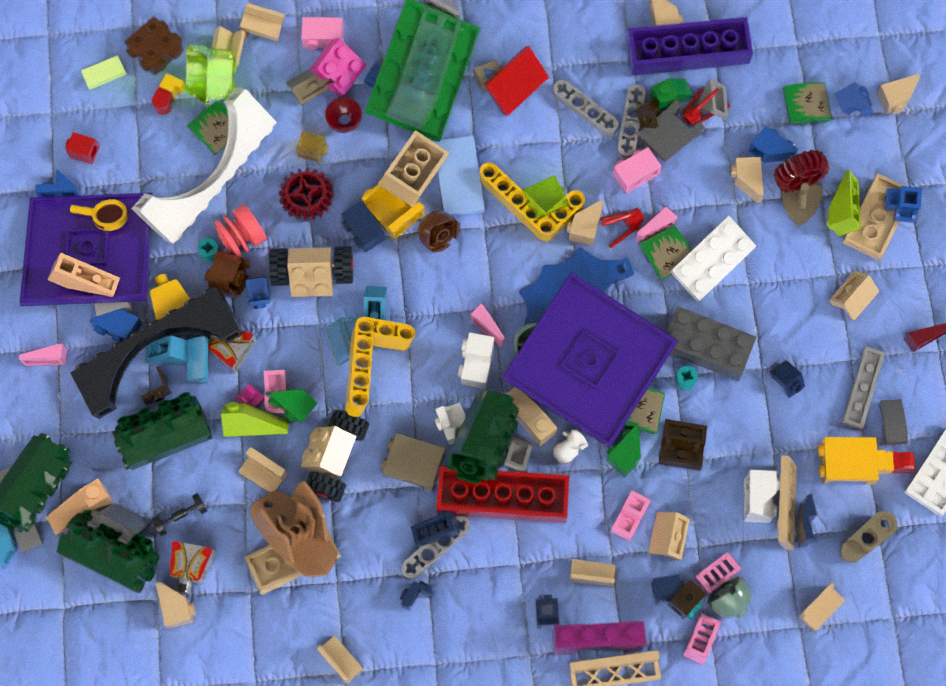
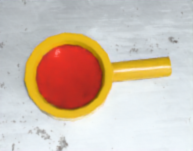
M115 199L102 201L94 208L71 205L70 207L71 213L92 216L95 226L104 231L117 230L128 219L126 206L121 201Z

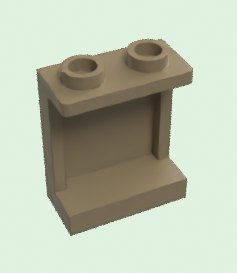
M396 433L394 439H390L387 450L390 451L388 458H384L380 470L383 471V477H392L424 487L425 491L433 493L439 468L445 456V448Z

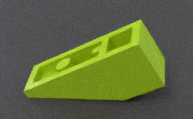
M850 170L845 171L828 209V227L838 236L861 229L859 181Z
M229 402L223 404L221 418L224 437L288 434L289 420L245 403Z

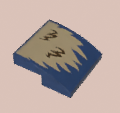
M808 494L804 498L798 509L796 518L798 548L808 546L815 538L811 522L817 516V511L812 494Z

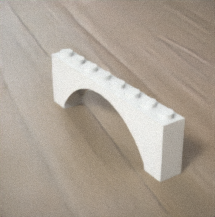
M236 87L224 101L228 111V138L223 156L214 172L198 187L181 195L158 198L144 193L131 208L164 241L173 244L183 236L185 229L195 222L196 216L208 207L209 201L220 193L225 182L234 176L236 169L247 161L248 155L256 150L260 145V141L273 130L276 121L246 89Z

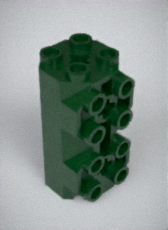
M483 389L480 394L475 396L447 459V468L451 472L455 470L457 472L456 477L459 480L472 484H479L482 479H485V481L489 479L496 480L498 464L502 465L505 458V452L502 450L504 448L509 449L512 441L511 434H515L518 427V421H515V419H517L519 407H516L513 403L514 399L510 395Z
M184 392L174 399L161 401L156 412H151L149 408H143L138 413L122 416L117 420L118 425L112 433L115 439V447L118 453L121 452L123 456L122 461L126 470L137 469L213 439L209 425L207 426L206 417L196 396H191L190 392Z
M40 433L38 436L33 435L0 482V525L12 531L17 527V532L20 533L23 530L28 532L31 529L37 516L36 513L41 514L46 506L48 496L52 497L60 480H64L70 471L69 468L73 462L70 461L71 457L68 455L70 450L62 444L57 445L44 433Z
M84 510L83 513L75 515L66 526L69 529L67 534L62 533L59 538L56 552L139 594L144 588L146 581L151 582L155 575L153 568L160 557V554L153 550L152 540L137 533L128 544H125L118 540L123 533L116 532L115 529L102 523L97 529L87 525L93 518L91 515L93 510Z

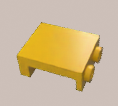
M379 181L378 185L373 189L366 190L361 199L376 221L395 240L425 215V207L420 202L411 207L381 187Z
M824 437L821 444H818V456L822 459V465H819V477H822L823 484H827L829 481H866V484H875L879 480L876 437Z

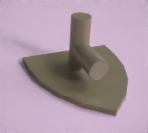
M803 183L799 191H790L788 193L781 191L784 209L798 227L815 214L820 205L823 185L813 184V186H809L807 183Z

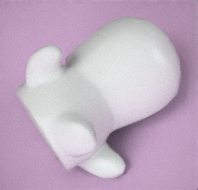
M578 430L564 431L563 435L567 439L554 447L553 455L559 463L568 464L578 455L579 450H584L588 447L586 439Z

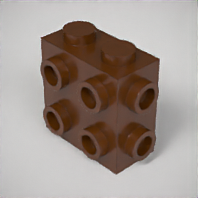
M155 16L124 41L127 46L126 52L132 59L137 58L140 61V66L146 72L150 71L154 76L158 72L164 71L167 65L173 59L179 58L184 51L181 37L176 32H170L168 25L163 20L159 21Z

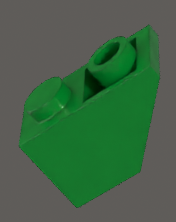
M302 389L274 390L265 393L269 398L268 402L276 409L280 407L285 412L283 415L292 423L294 421L302 423L318 404Z
M637 426L632 430L628 428L620 437L623 440L618 445L614 443L606 452L608 454L606 461L623 477H626L641 459L640 435Z

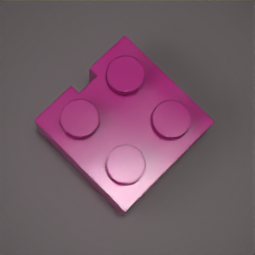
M332 38L309 69L320 80H326L330 77L334 83H327L326 86L336 96H344L367 65L340 38Z

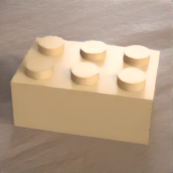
M415 130L385 172L379 185L411 207H414L445 162L449 152Z

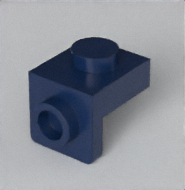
M787 360L770 371L771 377L784 388L788 398L799 393L805 387L802 373Z
M421 580L419 583L413 581L410 588H405L400 596V600H402L401 606L410 611L420 592L432 598L433 591L430 590L431 586Z

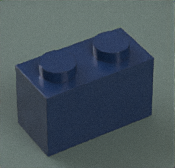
M360 201L341 214L343 228L347 233H352L355 245L358 248L362 247L365 253L386 240L384 230L363 201Z

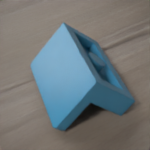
M206 336L188 339L187 381L202 384L208 383L209 341Z

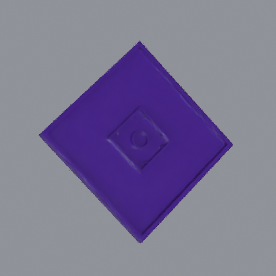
M144 193L30 198L20 305L44 306L147 301L151 227L131 209ZM115 199L121 201L126 206L128 219L119 229L104 231L95 226L92 216L71 213L70 207L71 205L94 208L102 201ZM117 207L105 208L99 212L97 220L102 223L116 222L122 217L123 211ZM63 253L119 277L114 296L110 297L69 289L49 281L48 277L59 254Z
M570 272L502 379L610 448L679 340Z

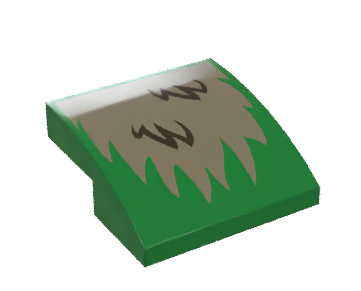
M825 82L799 83L782 88L789 124L807 125L810 122H829L832 120Z
M217 100L187 125V128L199 141L205 144L214 156L226 146L229 129L228 111Z
M675 225L639 243L647 262L651 263L659 280L672 275L670 270L691 251Z
M648 388L625 423L624 428L632 430L637 426L641 431L653 435L657 434L665 393Z

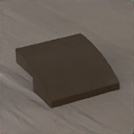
M665 419L658 464L701 471L707 426Z

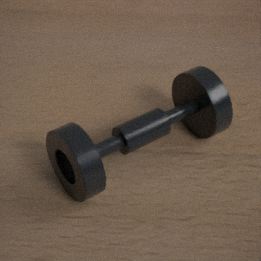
M198 492L192 495L195 502L192 506L186 509L183 507L171 514L172 517L163 522L158 515L151 518L161 537L168 534L164 525L173 520L174 522L187 516L191 510L198 507L201 514L208 511Z

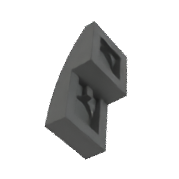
M902 399L881 400L879 407L883 420L882 430L886 445L908 444L907 425Z

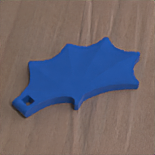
M579 247L566 262L557 265H543L538 281L532 286L519 291L527 306L524 326L538 323L570 272L605 293L611 285L634 275L628 258L622 260H601ZM622 266L624 273L620 274L617 268Z

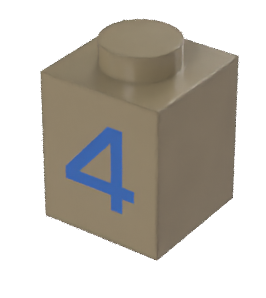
M496 60L474 68V78L482 94L488 92L483 84L503 67L502 65L499 66Z

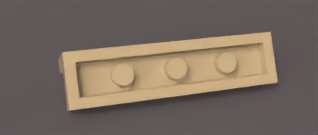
M657 650L571 662L569 669L572 686H577L575 673L582 672L590 676L591 679L587 685L581 686H619L661 680L658 663L660 659L659 652ZM653 663L655 675L646 676L639 670L644 664ZM633 665H640V666L638 667V669H636ZM628 666L635 671L630 679H624L617 674L622 667ZM611 668H618V669H617L616 672H614ZM606 669L613 674L609 682H602L596 678L600 670ZM589 671H596V672H595L594 675H592ZM636 674H639L641 676L639 678H634ZM615 677L619 679L617 681H612ZM593 679H594L596 682H598V683H596V684H591V682L593 681Z

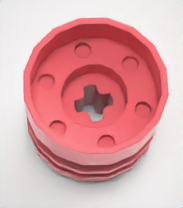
M245 204L232 211L235 219L233 222L226 215L222 217L226 224L225 227L219 220L214 222L217 235L225 248L232 254L240 257L242 254L238 248L239 246L247 253L249 252L246 244L247 241L256 247L267 240L261 226Z

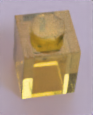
M302 131L296 150L298 157L322 163L323 156L328 154L329 145L326 142L325 136Z

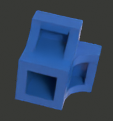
M854 82L834 93L841 111L847 115L855 111H860L865 116L873 113L871 108L873 105L864 85L861 86Z
M901 186L900 188L886 189L884 210L894 211L893 221L916 222L917 213L921 209L922 188Z

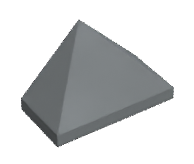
M424 0L425 5L460 19V11L455 0Z
M709 79L696 106L718 88L719 92L701 109L726 120L728 118L726 87Z
M513 437L501 468L525 472L533 444Z

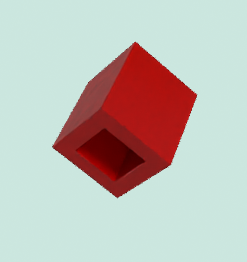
M74 132L65 144L66 152L70 158L92 165L100 148L95 138Z

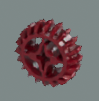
M810 150L800 154L797 153L788 160H784V163L779 164L778 168L774 170L775 173L773 175L780 190L788 193L790 191H799L803 183H807L809 186L819 183V180L824 179L825 175L828 174L830 167L823 152Z
M306 167L305 172L298 168L297 174L291 171V178L285 177V183L280 185L282 190L279 191V196L282 198L279 201L283 205V210L285 212L288 211L290 217L295 215L296 220L303 217L305 222H307L308 217L315 221V215L317 214L322 218V211L328 212V206L333 204L331 199L334 198V192H332L333 185L329 184L330 179L328 177L324 178L323 172L318 174L317 169L310 172L308 167ZM307 182H311L317 185H309L307 184ZM300 184V187L297 190L293 191V189ZM304 188L306 189L307 193L309 194V195H308L309 201L307 200L306 196L304 195V194H305ZM320 198V200L313 205L314 200ZM294 203H297V204H301V203H302V204H305L306 207L298 206V205H296V204H294Z

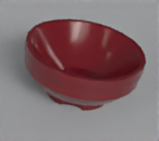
M340 97L328 104L325 110V118L332 130L339 133H348L359 126L362 111L355 100L348 97ZM342 115L350 117V121L347 124H341L338 120Z

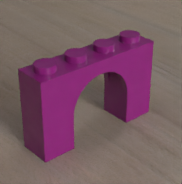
M644 621L554 626L552 632L554 655L576 654L578 650L597 647H618L620 652L642 651L646 645Z

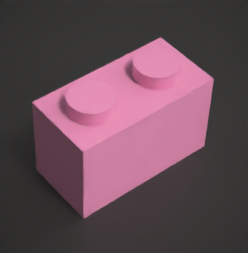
M303 17L301 37L303 48L310 50L325 48L332 38H340L343 41V18Z
M649 147L644 150L639 149L635 151L632 157L627 160L621 159L614 165L613 176L625 194L658 176L662 166Z

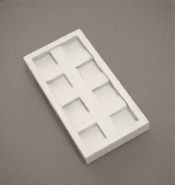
M728 216L673 267L670 272L698 302L736 267L756 245L733 219Z
M946 429L904 492L940 517L946 512Z

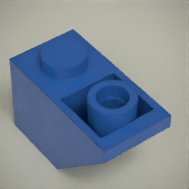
M765 126L752 141L748 152L755 157H761V161L764 163L788 160L791 156L797 154L798 148L792 141L782 138L776 130Z
M122 309L93 317L89 321L96 333L102 336L108 334L112 336L111 339L115 342L130 338V335L138 331L142 325L137 316Z

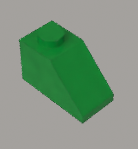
M668 78L652 85L649 97L651 99L656 98L659 110L662 112L675 100L682 103L693 98L694 94L686 79Z

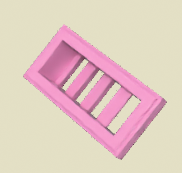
M667 206L664 207L637 232L636 241L639 243L676 224L677 216Z
M481 303L471 313V322L487 336L494 337V342L498 346L503 347L505 337Z
M63 343L20 354L19 360L25 366L65 365L67 349Z
M727 552L695 576L694 580L706 595L709 596L738 573L741 568ZM727 560L734 570L730 571L723 561ZM718 565H720L721 568L726 572V576H723V574L719 571V569L717 568ZM713 570L721 580L717 581L710 571ZM705 575H707L710 578V580L714 583L713 586H711L704 578Z
M701 613L683 656L703 665L721 621ZM701 623L713 627V631L701 626ZM698 631H700V632H702V633H704V634H706V635H709L710 638L705 637V636H703V635H701V634H698ZM694 640H698L704 644H707V646L705 647L699 643L694 642Z

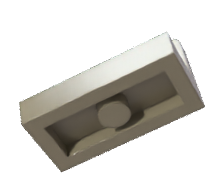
M308 69L287 81L286 85L292 90L298 103L302 105L328 90L327 83L334 82L330 77L326 80H320Z

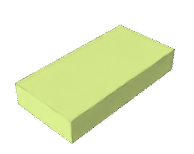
M118 55L81 70L89 90L126 75Z

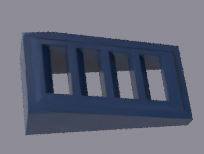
M450 511L411 526L416 547L460 534L456 516ZM438 524H440L442 531L440 532L437 526ZM429 527H432L433 535L430 534ZM422 529L424 530V534L426 537L424 539H422V535L420 532V530Z

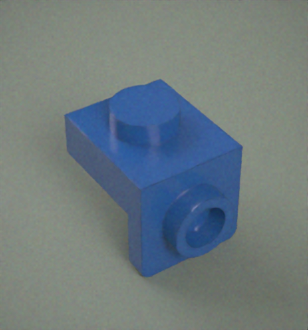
M267 276L246 279L249 299L248 306H254V309L265 308L266 304L270 303Z

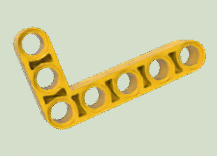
M487 162L480 167V181L482 185L541 241L547 242L552 240L568 225L569 220L573 221L574 215L584 208L585 197L583 193L574 190L569 192L546 213L495 164ZM487 172L494 174L492 177L484 176ZM500 186H506L508 189L505 191H501L498 188ZM518 199L521 200L522 203L517 205L514 204L512 201ZM572 200H577L580 202V204L573 205L570 202ZM534 213L536 214V217L529 218L527 217V214ZM561 213L564 214L566 217L560 219L557 218L556 215ZM549 227L551 231L544 232L541 228Z
M369 317L357 319L351 333L345 410L350 416H361L369 400L373 346L400 351L407 350L415 337V330L412 326Z

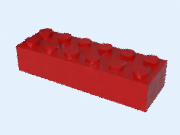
M440 466L437 514L450 511L455 516L556 523L567 522L570 475L498 470L496 480L489 479L485 481V479H482L479 484H472L459 480L456 477L457 472L455 470L451 472L447 467Z

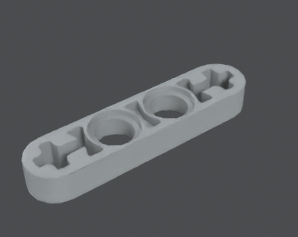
M559 80L554 84L553 95L558 101L603 135L612 136L616 133L618 121L614 116L569 82ZM559 88H560V89L566 88V91H565V92H563V91H562L561 93L558 92V91H559ZM580 98L583 104L575 106L572 104V100ZM590 110H596L599 115L596 118H591L587 113ZM605 123H606L607 125L610 124V123H612V128H611V127H608V128L606 129V128H605Z
M632 85L627 92L617 148L618 156L625 160L632 157V154L636 151L637 133L639 132L640 123L637 116L631 117L627 111L637 109L644 104L645 89L640 85ZM635 92H639L637 103H633ZM632 127L635 129V133L627 135L624 129ZM626 141H630L628 153L624 152Z
M456 516L457 522L460 524L465 523V530L462 531L460 529V534L456 535L457 538L451 537L450 543L447 546L439 545L438 541L424 545L406 559L401 567L404 577L410 580L418 578L465 537L470 530L468 519L464 516ZM426 549L434 552V557L429 561L424 560L421 556L422 552ZM418 557L425 566L421 567L419 564L415 568V574L412 572L407 574V565L414 566L417 563L415 558Z

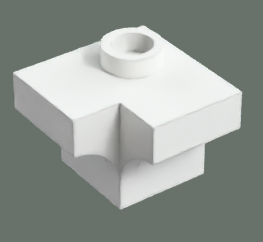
M460 402L435 409L438 418L434 419L439 431L443 430L449 445L454 444L456 436L466 418Z

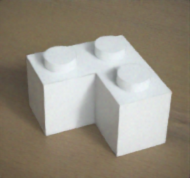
M469 332L468 339L463 340L462 357L465 358L464 365L459 367L458 377H461L462 385L486 389L494 353V337Z

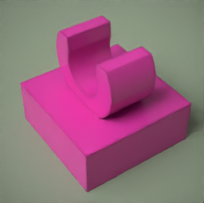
M250 384L235 398V401L239 404L245 403L255 408H258L265 400L264 396Z

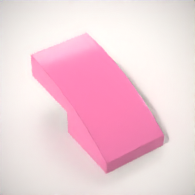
M286 369L264 371L265 411L268 413H285L280 407L278 409L273 407L268 402L269 398L265 393L267 391L287 389Z
M631 491L611 532L630 541L651 500Z

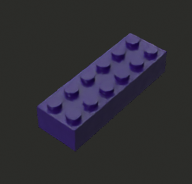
M747 17L628 28L626 37L631 75L750 64L753 55Z

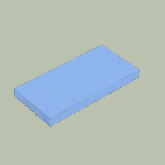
M474 136L440 140V142L434 141V143L449 152L448 157L438 171L444 212L449 213L453 217L485 213Z

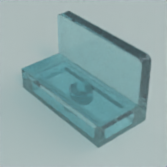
M340 317L326 327L327 336L337 365H342L349 360L351 333L357 321L355 317Z

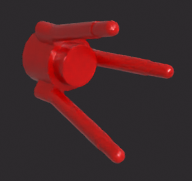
M702 88L698 90L690 103L682 110L681 116L688 125L693 126L698 122L702 123L715 116L709 113L701 117L703 113L700 109L719 92L718 88L696 106L694 103L703 92Z
M639 208L629 209L625 212L600 218L601 221H604L601 223V226L622 220L627 227L631 226L629 230L612 242L609 248H613L632 232L640 229L639 224L644 222Z

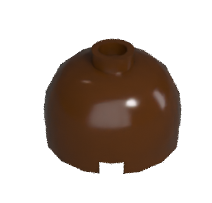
M439 210L424 216L418 227L420 241L428 250L434 253L447 249L451 245L448 242L453 237L456 239L460 231L458 221L449 213Z

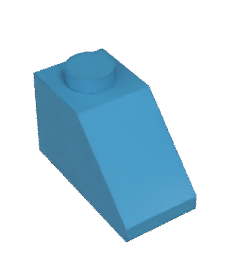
M366 286L364 293V317L386 320L387 287Z
M168 336L153 341L147 345L145 363L163 365L187 363L188 340Z

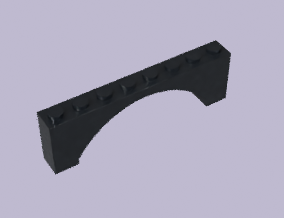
M217 287L208 288L196 299L187 300L184 306L179 309L169 311L162 319L150 322L145 329L133 332L130 338L116 342L108 351L100 352L91 361L76 366L75 370L70 373L92 416L101 419L117 409L115 405L117 392L126 369L135 356L153 341L173 333L200 332L216 336L225 344H228L245 334L223 293Z

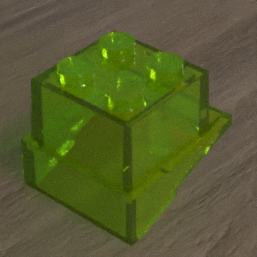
M187 43L186 92L192 97L198 98L205 105H210V100H226L236 88V81L234 76H232V73H236L235 56L231 54V50L207 48L206 44Z

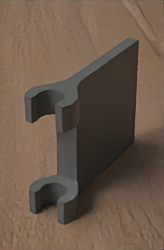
M675 100L657 117L658 128H643L637 133V136L664 162L668 161L693 139L698 138L705 128L698 122L690 130L676 116L681 111L679 108L682 107L678 100Z
M114 503L99 512L94 510L91 513L93 518L87 525L94 529H97L101 523L123 533L118 540L128 544L134 535L150 526L152 521Z

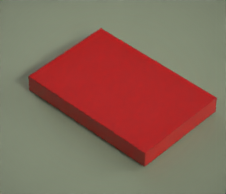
M525 46L483 85L502 113L508 116L550 77L530 46Z

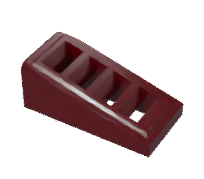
M946 323L909 332L904 340L911 351L915 352L945 335Z

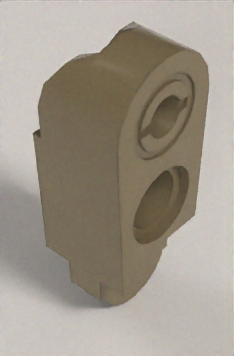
M887 511L876 513L840 546L839 553L841 559L846 563H856L891 537L898 526L895 516ZM882 520H886L888 522L887 528H883L880 525V522ZM862 535L869 536L871 544L864 543Z

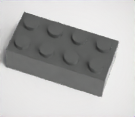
M679 306L676 308L667 331L669 335L679 340L670 355L737 381L740 380L756 340L754 335Z

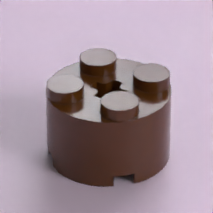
M217 251L214 254L211 269H208L205 273V281H208V287H217L223 295L231 298H236L235 295L240 296L246 286V279L249 278V275L246 274V268L250 269V262L246 258L224 251Z

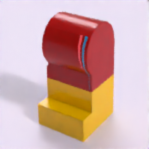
M166 73L152 97V104L158 114H168L178 93L184 95L187 88L183 80Z
M877 450L878 474L911 473L915 471L914 453Z

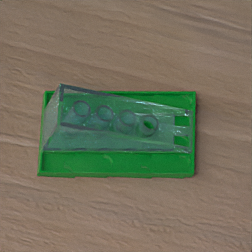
M406 0L364 113L393 123V125L413 133L416 130L428 139L440 142L480 27L415 0Z

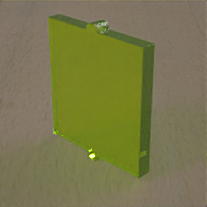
M555 175L522 189L528 201V207H531L537 219L570 205L564 193V188L560 186Z

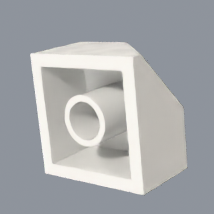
M750 470L744 479V522L770 523L773 517H776L777 505L773 504V497L780 490V478H776V471Z

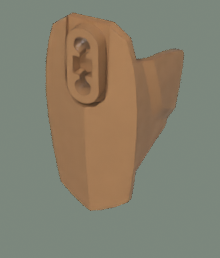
M302 481L296 487L291 497L283 492H270L252 504L250 516L258 531L290 565L305 577L325 576L331 571L338 553L328 540L326 519L322 505L305 481Z

